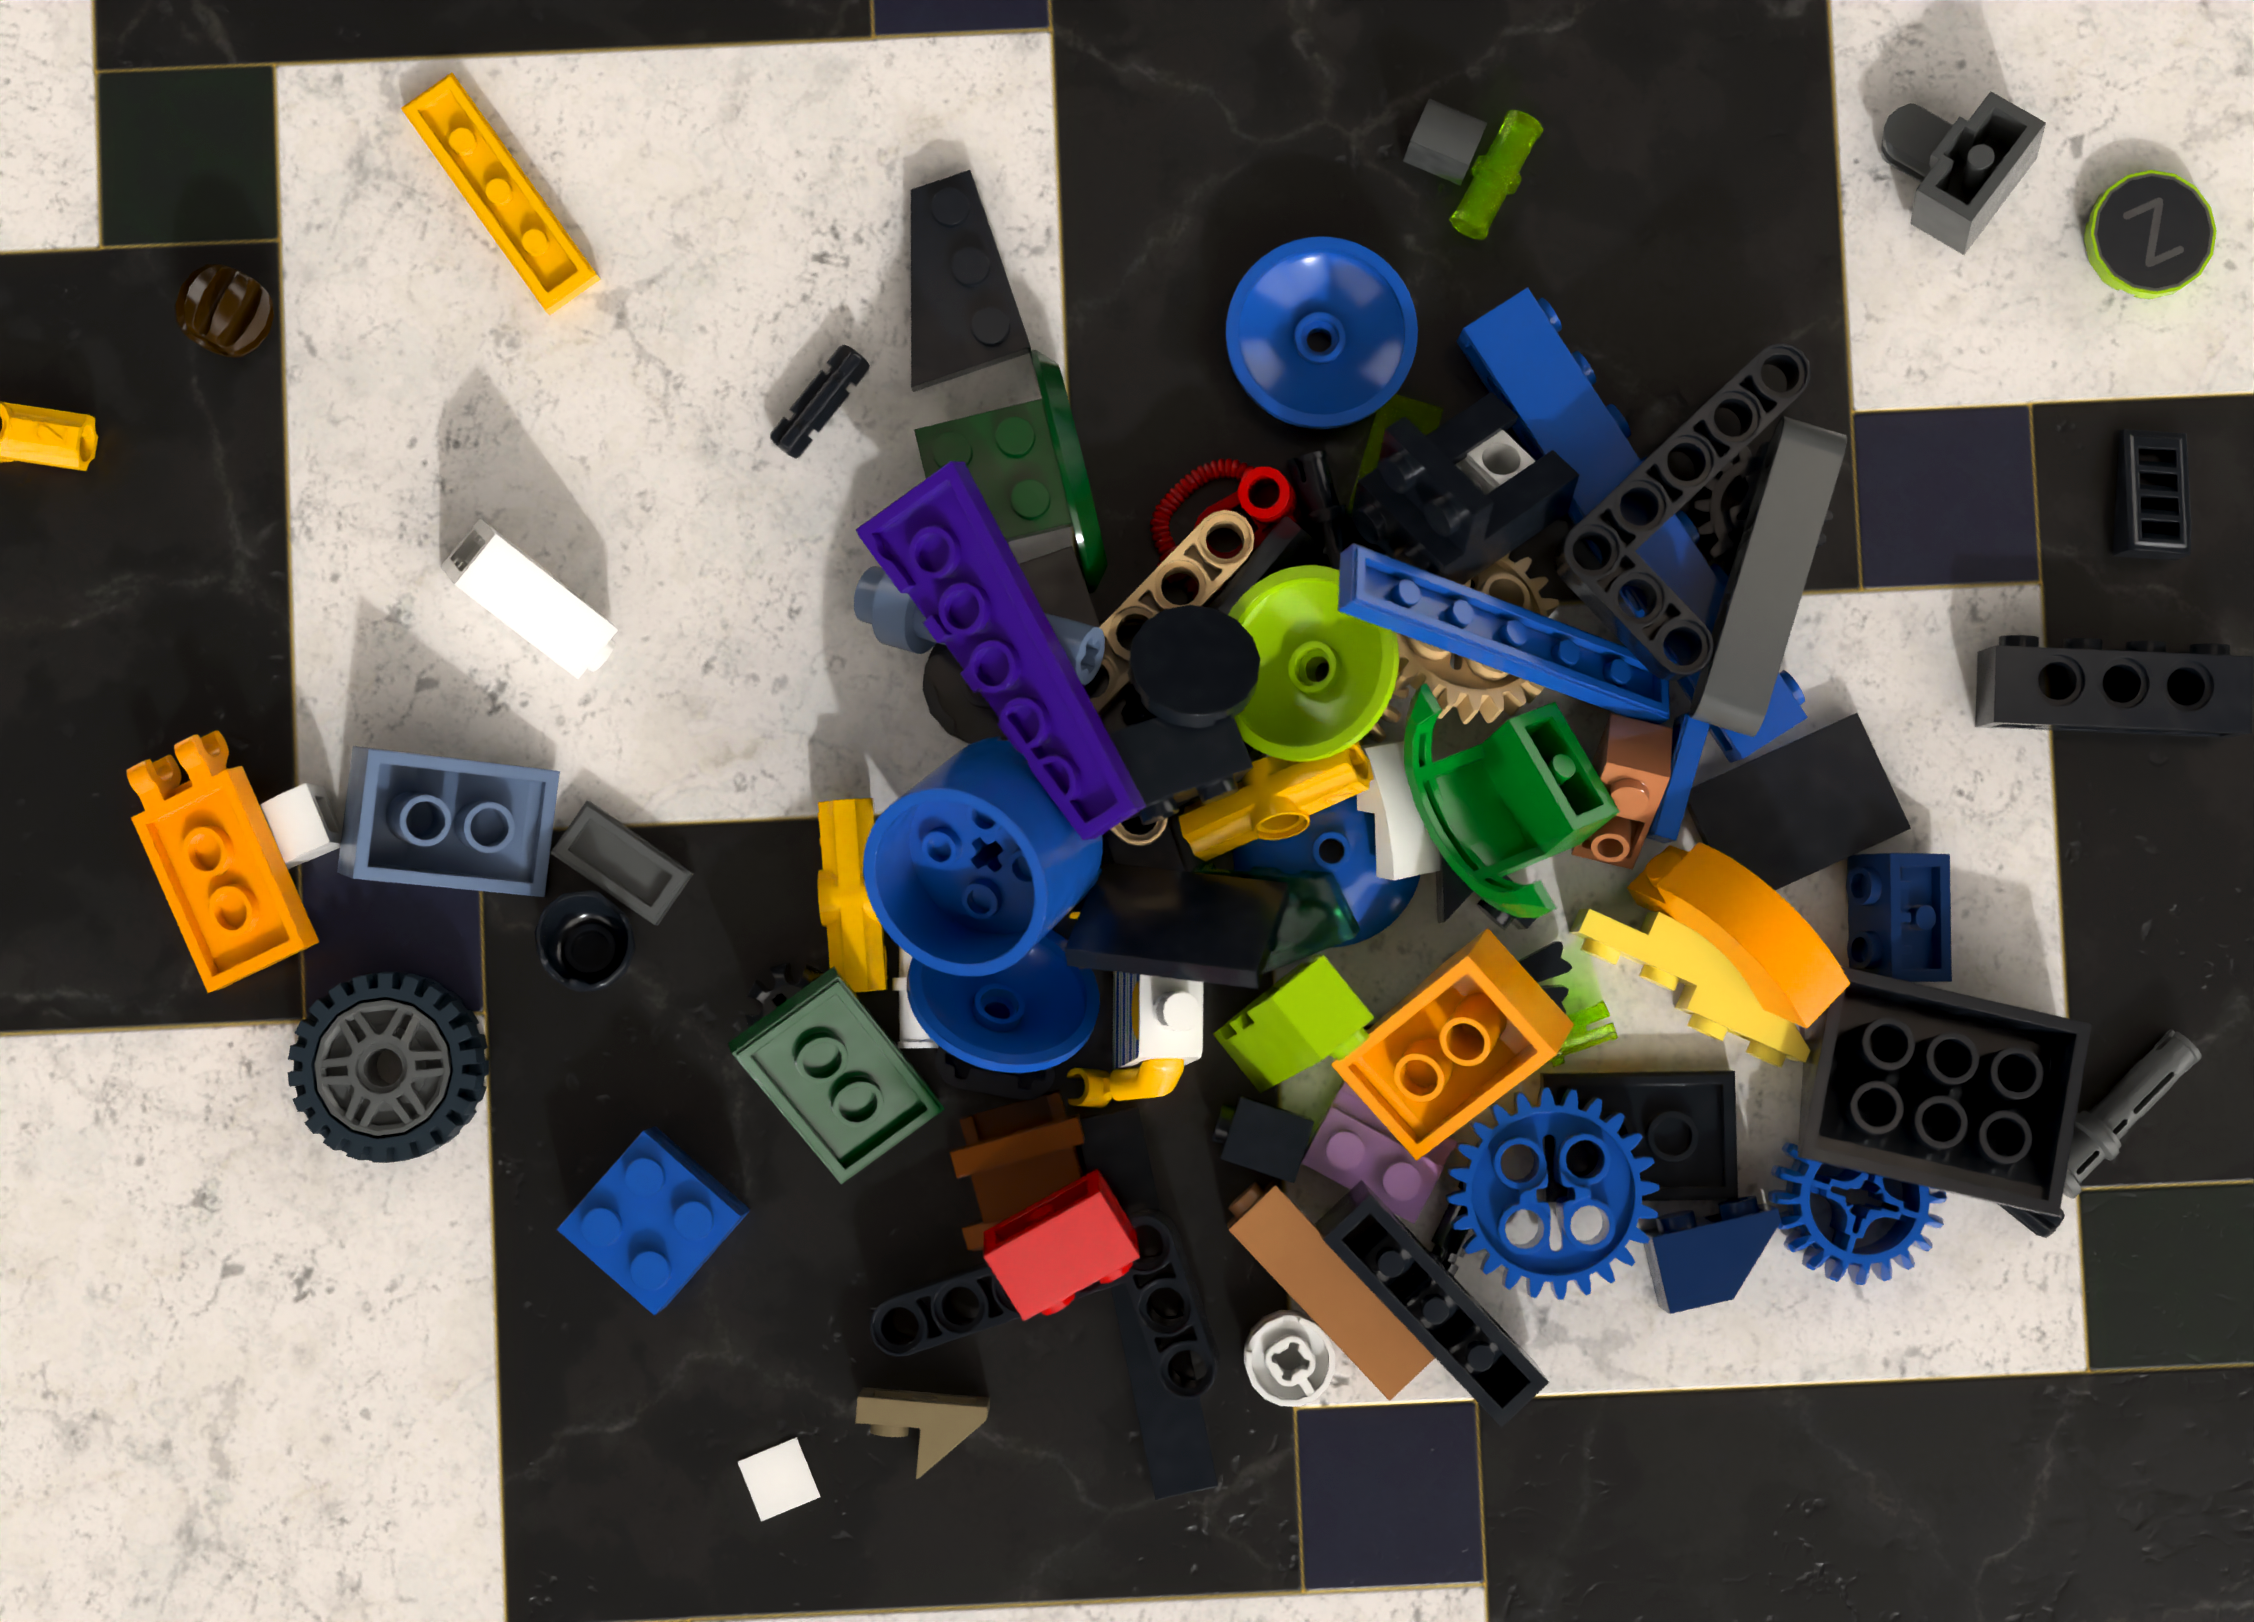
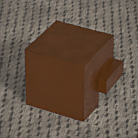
M1060 1090L1046 1093L1034 1100L1017 1101L963 1116L960 1119L966 1145L953 1148L950 1155L957 1178L971 1175L984 1225L1007 1219L1084 1176L1075 1146L1085 1142L1079 1114L1067 1116Z

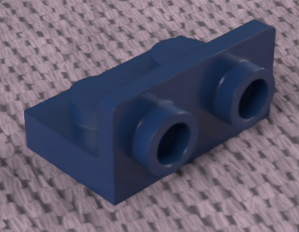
M1875 853L1855 854L1848 857L1846 890L1848 894L1847 955L1849 958V968L1908 982H1952L1950 854Z

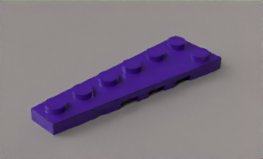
M950 461L856 529L862 542L899 592L907 593L924 615L926 620L923 624L937 643H944L961 665L963 671L960 675L974 693L980 692L999 717V724L997 725L1014 748L1027 759L1030 770L1083 841L1099 837L1146 807L965 462Z

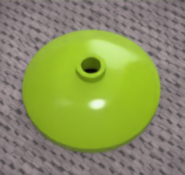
M1318 565L1295 566L1280 570L1252 586L1240 597L1228 614L1238 620L1251 634L1260 655L1256 691L1245 709L1234 716L1243 741L1264 754L1283 760L1300 762L1320 760L1338 754L1354 745L1372 729L1391 699L1399 666L1397 634L1392 630L1338 611L1340 570ZM1328 661V675L1322 681L1317 682L1315 676L1317 667L1322 662Z

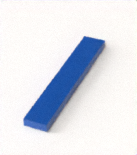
M1354 543L1340 553L1338 611L1626 717L1658 725L1670 719L1669 681L1659 679L1649 672L1627 647Z

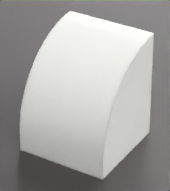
M304 783L260 804L287 869L340 848L342 830L324 786Z

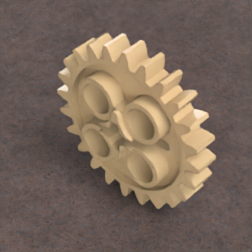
M1508 553L1472 578L1475 583V590L1549 617L1560 605L1557 599L1541 598L1539 592L1548 582L1546 577L1529 579L1525 574L1532 561L1529 557L1514 563L1508 558L1510 554ZM1469 580L1468 582H1466V583L1463 584V585H1464V586H1467V587H1470V586H1471V580ZM1396 632L1399 646V675L1396 679L1394 691L1401 690L1410 685L1416 689V693L1422 684L1427 683L1443 710L1437 718L1442 719L1452 707H1457L1463 724H1468L1478 711H1480L1487 723H1492L1503 710L1509 716L1515 715L1526 702L1530 704L1544 689V686L1454 654L1453 659L1455 658L1453 669L1450 666L1451 652Z

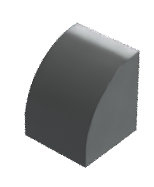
M1429 98L1410 140L1403 162L1461 186L1487 122Z

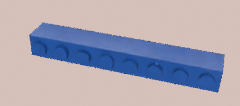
M1527 287L1464 327L1456 342L1489 393L1493 392L1518 416L1517 422L1512 428L1530 456L1537 461L1551 450H1554L1579 474L1568 515L1576 525L1647 457L1639 459L1627 440L1631 436V431L1624 416L1613 404L1605 407L1592 387L1597 380L1588 361L1579 351L1570 353L1558 334L1562 330V325L1552 306L1544 298L1536 301ZM1623 496L1620 502V510L1624 519L1633 525H1645L1649 514L1644 501L1636 496ZM1679 510L1635 552L1691 609L1712 634L1728 576L1717 564L1708 565L1696 546L1701 541L1696 527L1683 511ZM1585 539L1601 564V550L1595 543ZM1623 586L1619 590L1620 595L1635 618L1643 617L1647 607L1645 596L1636 587ZM1668 633L1663 644L1665 655L1674 664L1686 665L1691 657L1689 642L1680 634ZM1700 670L1681 680H1676L1690 702L1692 701ZM1783 670L1778 673L1765 718L1754 737L1711 724L1709 732L1729 763L1742 760L1808 718L1800 706L1805 702V697L1794 678L1787 671Z

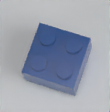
M654 1126L642 1131L557 1230L655 1316L668 1306L751 1209L660 1129Z

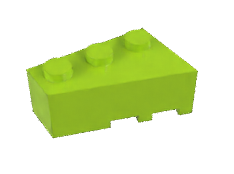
M1310 954L1215 1031L1213 1035L1256 1089L1262 1093L1322 1061L1328 1055L1334 1059L1336 1058L1338 1061L1344 1059L1370 1037L1363 1027L1374 1019V1016L1323 954Z

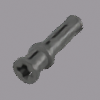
M2169 1029L2154 1045V1048L2089 1112L2083 1110L2076 1114L2063 1191L2065 1196L2074 1199L2082 1192L2080 1183L2104 1159L2111 1161L2120 1153L2119 1148L2122 1146L2120 1139L2184 1073L2202 1058L2198 1048L2188 1038L2178 1031L2175 1033L2173 1029Z

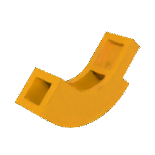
M1698 842L1689 852L1668 845L1660 854L1648 862L1641 874L1627 887L1638 906L1653 912H1661L1690 927L1721 951L1740 972L1763 1010L1808 1028L1850 985L1845 973L1823 940L1782 896L1749 869L1708 845Z

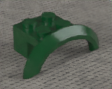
M1031 350L1029 353L1041 399L914 429L925 477L927 479L950 461L965 462L1007 543L1073 526L1089 594L1094 593L1108 564L1067 392L1059 365L1039 351Z

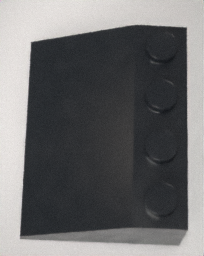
M1840 966L1850 985L1806 1028L1805 1042L1810 1049V1053L1806 1062H1803L1798 1158L2058 1217L2092 1024Z

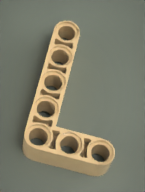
M1228 510L1213 512L1206 517L1099 627L1102 629L1105 637V650L1100 667L1106 671L1110 679L1105 693L1090 699L1099 717L1131 685L1128 676L1131 651L1123 648L1117 640V632L1121 625L1132 619L1147 621L1165 609L1180 607V605L1167 601L1162 594V584L1173 574H1187L1194 579L1198 586L1199 593L1196 598L1185 605L1206 607L1251 556L1254 534L1252 526L1245 517L1237 512ZM1219 528H1229L1235 531L1242 540L1243 548L1240 553L1228 559L1218 558L1213 555L1206 544V539L1211 532ZM1167 818L1158 821L1153 830L1143 835L1131 834L1124 829L1121 823L1110 830L1128 845L1145 846L1160 838L1166 829Z

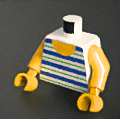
M1080 912L1071 913L1069 918L1077 919ZM1113 971L1114 1070L1109 1074L1106 1070L1071 1069L1067 1073V1077L1083 1079L1085 1089L1079 1099H1068V1103L1074 1106L1102 1108L1108 1105L1112 1097L1116 1101L1160 1097L1172 1092L1181 1077L1184 1066L1200 1059L1202 1055L1203 982Z

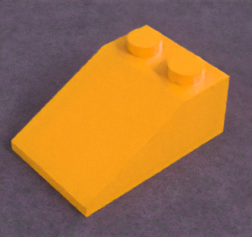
M1486 928L1441 964L1366 1032L1370 1037L1344 1059L1340 1061L1335 1059L1331 1066L1417 1161L1556 1056L1573 1028L1574 1023L1497 937Z

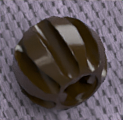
M206 264L193 271L181 285L174 305L176 323L184 335L201 347L225 357H243L256 350L269 334L274 318L273 301L266 289L245 273L221 264Z

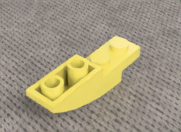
M1590 908L1579 909L1569 933L1585 939L1580 950L1614 965L1617 964L1620 956L1643 965L1639 974L1641 978L1671 991H1675L1678 982L1685 984L1675 1008L1691 1015L1687 1024L1688 1027L1720 1041L1724 1040L1727 1032L1750 1042L1746 1053L1782 1068L1786 1058L1793 1061L1806 1062L1810 1049L1796 1025L1791 1021L1763 1010L1736 967L1702 935L1661 912H1647L1643 924L1638 931Z

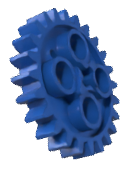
M1540 1087L1537 1105L1535 1106L1530 1105L1522 1092H1515L1513 1098L1515 1112L1508 1114L1498 1104H1491L1490 1110L1495 1124L1489 1128L1473 1120L1470 1126L1480 1139L1476 1146L1458 1142L1455 1146L1469 1160L1466 1167H1451L1447 1171L1449 1175L1463 1182V1190L1447 1194L1446 1201L1464 1206L1465 1213L1450 1222L1451 1226L1455 1230L1472 1229L1474 1234L1462 1246L1463 1250L1467 1254L1475 1253L1482 1249L1487 1251L1479 1268L1486 1275L1496 1270L1500 1265H1503L1505 1270L1502 1277V1285L1510 1290L1519 1281L1521 1276L1526 1277L1527 1294L1530 1297L1537 1298L1544 1282H1550L1554 1296L1558 1300H1564L1567 1281L1574 1280L1579 1290L1583 1294L1589 1295L1591 1294V1274L1596 1272L1600 1277L1612 1284L1615 1282V1278L1609 1263L1616 1258L1625 1264L1633 1266L1635 1260L1625 1246L1629 1240L1647 1244L1650 1240L1636 1226L1638 1219H1652L1658 1216L1657 1211L1642 1204V1196L1660 1190L1659 1184L1641 1180L1639 1174L1654 1164V1159L1649 1156L1633 1157L1631 1151L1639 1144L1643 1138L1642 1135L1638 1132H1632L1620 1137L1617 1132L1625 1118L1620 1112H1615L1604 1120L1599 1119L1602 1109V1100L1593 1097L1580 1110L1578 1109L1577 1090L1567 1089L1560 1105H1556L1548 1087ZM1548 1134L1554 1138V1179L1556 1183L1568 1189L1567 1196H1561L1556 1199V1215L1561 1233V1247L1556 1251L1550 1248L1551 1213L1549 1204L1536 1197L1537 1189L1546 1188L1548 1185V1170L1543 1152V1138ZM1588 1140L1597 1150V1164L1589 1174L1575 1176L1567 1167V1152L1574 1143ZM1524 1144L1532 1152L1534 1158L1533 1168L1522 1179H1508L1502 1172L1501 1157L1510 1146ZM1595 1206L1600 1211L1603 1220L1600 1232L1590 1240H1577L1572 1234L1570 1227L1574 1213L1581 1207ZM1519 1210H1531L1538 1221V1231L1535 1237L1525 1244L1511 1243L1505 1232L1509 1216Z

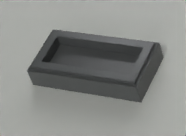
M590 801L585 802L551 851L552 855L654 925H659L694 874Z

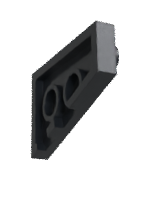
M971 170L911 189V388L915 392L1028 354L1031 351V346Z

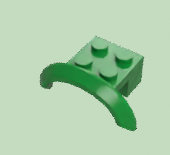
M1422 684L1410 701L1405 720L1404 765L1415 806L1430 838L1454 872L1481 899L1499 911L1519 918H1539L1557 909L1541 880L1521 885L1502 877L1580 845L1620 812L1556 702H1552L1508 719L1482 744L1432 762L1433 728L1437 717L1443 710L1428 684Z

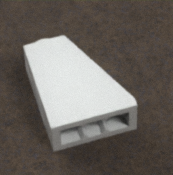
M479 518L440 566L455 586L576 679H579L586 669L594 672L600 668L615 647V642L611 638L618 629L607 618L481 518Z

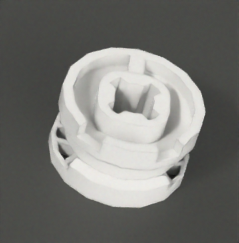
M1279 1310L1264 1316L1251 1328L1244 1344V1364L1252 1386L1264 1399L1279 1406L1299 1407L1316 1400L1328 1388L1335 1372V1352L1328 1335L1309 1315L1295 1310Z

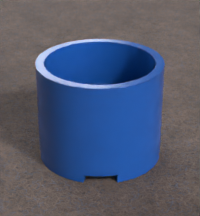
M1000 736L986 738L974 742L957 752L883 811L869 833L864 850L863 875L865 888L873 911L885 931L913 958L933 969L948 974L971 977L985 976L1007 969L1018 962L1089 893L1102 872L1100 865L1103 840L1102 835L1095 839L1083 841L1030 770L1024 755L1018 752L1010 741H1001Z

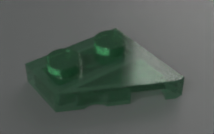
M1202 863L1195 866L1191 871L1288 883L1290 900L1263 974L1353 939L1360 931V927L1333 872L1302 870L1296 874H1288L1278 868L1255 866L1250 871L1215 869V863Z

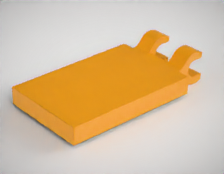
M218 730L202 738L198 734L192 735L174 745L176 757L190 781L180 785L181 772L179 766L171 755H167L153 763L150 759H147L126 770L128 781L133 790L138 794L145 811L131 817L208 993L227 987L319 943L243 766L226 769L229 750L224 737Z

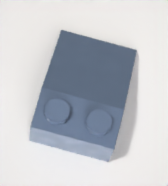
M353 746L337 873L352 879L544 897L560 771Z

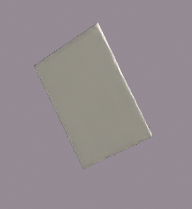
M797 1437L738 1461L761 1521L821 1497Z

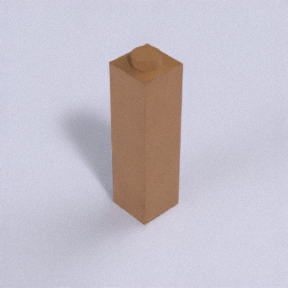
M1273 1180L1263 1189L1254 1182L1228 1207L1234 1215L1226 1224L1228 1230L1389 1402L1435 1359L1423 1344L1322 1240L1317 1227Z

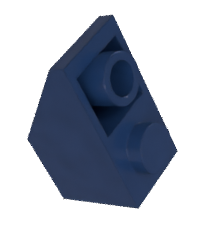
M1756 1196L1738 1197L1735 1200H1726L1718 1203L1720 1213L1695 1219L1694 1210H1684L1655 1218L1657 1228L1643 1231L1650 1238L1648 1244H1643L1658 1306L1669 1314L1733 1300L1781 1223L1779 1209L1766 1203L1758 1204Z

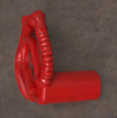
M1221 458L1218 462L1212 460L1211 464L1205 462L1204 467L1199 465L1197 470L1192 469L1191 474L1185 475V479L1181 478L1179 483H1175V488H1170V493L1164 495L1165 499H1160V504L1156 505L1155 508L1157 511L1152 513L1154 518L1150 521L1151 525H1153L1150 528V532L1154 533L1152 539L1156 541L1155 547L1159 548L1158 553L1163 554L1159 558L1160 562L1157 564L1159 566L1177 548L1169 531V521L1173 516V512L1177 510L1176 507H1180V503L1185 501L1184 498H1189V494H1193L1194 489L1198 490L1199 486H1203L1209 480L1213 481L1214 477L1218 479L1219 477L1224 478L1226 475L1227 478L1231 476V478L1236 477L1237 480L1241 479L1238 491L1207 507L1198 516L1194 529L1213 512L1222 510L1233 511L1234 507L1241 504L1242 508L1251 516L1259 528L1254 533L1253 552L1283 517L1287 515L1295 523L1297 522L1293 516L1296 508V494L1289 481L1274 468L1257 467L1254 469L1253 466H1248L1246 462L1240 464L1238 459L1233 462L1230 458L1226 459V461ZM1206 539L1209 551L1222 559L1233 558L1243 548L1241 544L1230 552H1219L1214 550ZM1178 573L1167 578L1171 585L1173 583L1176 585L1182 583V588L1186 589L1187 594H1192V599H1195L1199 591L1196 582L1187 574Z

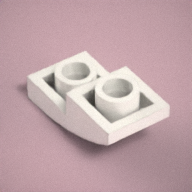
M1404 739L1361 746L1363 752L1370 760L1374 780L1370 781L1368 790L1357 794V810L1375 813L1376 877L1398 880L1440 871V851L1430 838L1420 817L1406 777Z

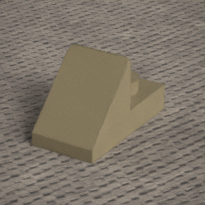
M863 1387L857 1397L855 1423L871 1424V1434L885 1437H905L909 1435V1428H920L917 1480L987 1420L990 1398Z

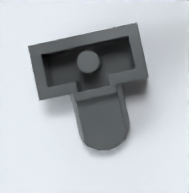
M1991 91L1968 121L1959 117L1954 125L1914 103L1896 109L1888 117L1884 126L1881 157L1886 163L1921 182L1916 189L1910 224L1965 255L2037 159L2046 122Z

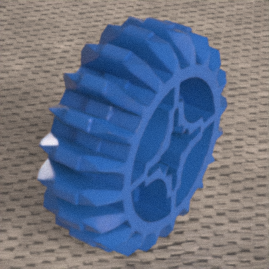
M1790 1142L1784 1144L1782 1151L1795 1161L1791 1169L1780 1165L1772 1167L1771 1174L1776 1178L1786 1180L1787 1185L1786 1190L1775 1189L1769 1191L1768 1200L1776 1204L1787 1205L1788 1210L1780 1213L1781 1223L1778 1229L1796 1227L1787 1236L1784 1246L1791 1252H1797L1807 1247L1802 1260V1264L1806 1268L1815 1270L1825 1262V1277L1836 1282L1840 1281L1848 1268L1851 1282L1857 1285H1865L1869 1278L1870 1267L1878 1279L1888 1281L1892 1279L1893 1272L1890 1259H1893L1902 1268L1909 1270L1915 1266L1914 1258L1908 1251L1911 1245L1924 1251H1929L1932 1248L1933 1244L1930 1239L1922 1235L1921 1232L1924 1225L1933 1228H1941L1944 1225L1943 1218L1928 1212L1930 1203L1940 1204L1946 1201V1192L1902 1182L1903 1201L1890 1196L1885 1190L1883 1177L1844 1169L1840 1174L1834 1176L1819 1175L1816 1172L1822 1163L1798 1158V1146ZM1836 1186L1845 1190L1853 1188L1867 1191L1868 1197L1882 1201V1206L1878 1207L1869 1203L1861 1205L1846 1202V1196L1832 1192L1831 1188ZM1810 1192L1824 1197L1830 1204L1832 1216L1829 1227L1835 1229L1831 1242L1820 1232L1813 1219L1810 1207ZM1882 1217L1897 1219L1893 1227L1882 1238L1869 1245L1854 1248L1856 1239L1864 1238L1869 1224L1875 1219Z

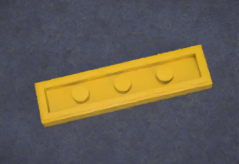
M452 72L401 108L549 315L600 280L599 276Z

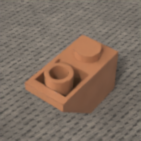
M1610 713L1592 765L1620 812L1580 845L1573 847L1571 855L1633 870L1670 780L1673 728Z

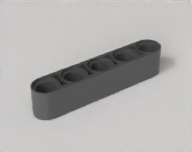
M1782 416L1776 425L1766 452L1711 634L1714 645L1712 656L1706 666L1700 670L1689 711L1690 718L1750 737H1754L1758 733L1770 703L1843 461L1847 435L1786 416Z

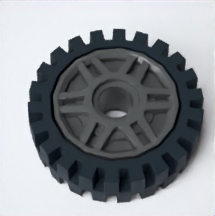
M377 972L358 976L336 985L328 990L329 994L324 998L317 999L308 1009L311 1012L308 1018L301 1020L295 1031V1034L299 1035L297 1044L290 1045L288 1060H294L293 1071L287 1072L289 1086H295L298 1096L292 1100L297 1112H304L308 1120L305 1124L313 1134H321L325 1138L323 1143L334 1151L342 1150L347 1153V1157L357 1160H369L372 1163L399 1162L423 1156L450 1142L461 1133L460 1130L463 1126L467 1125L477 1111L474 1109L477 1103L483 1100L487 1088L483 1086L484 1078L486 1075H489V1060H485L484 1049L488 1048L485 1034L479 1033L476 1026L479 1021L473 1011L467 1010L462 1004L464 1002L463 999L455 992L448 991L443 987V984L433 979L404 972ZM387 1049L395 1052L402 1063L401 1075L393 1084L384 1081L377 1070L378 1058Z

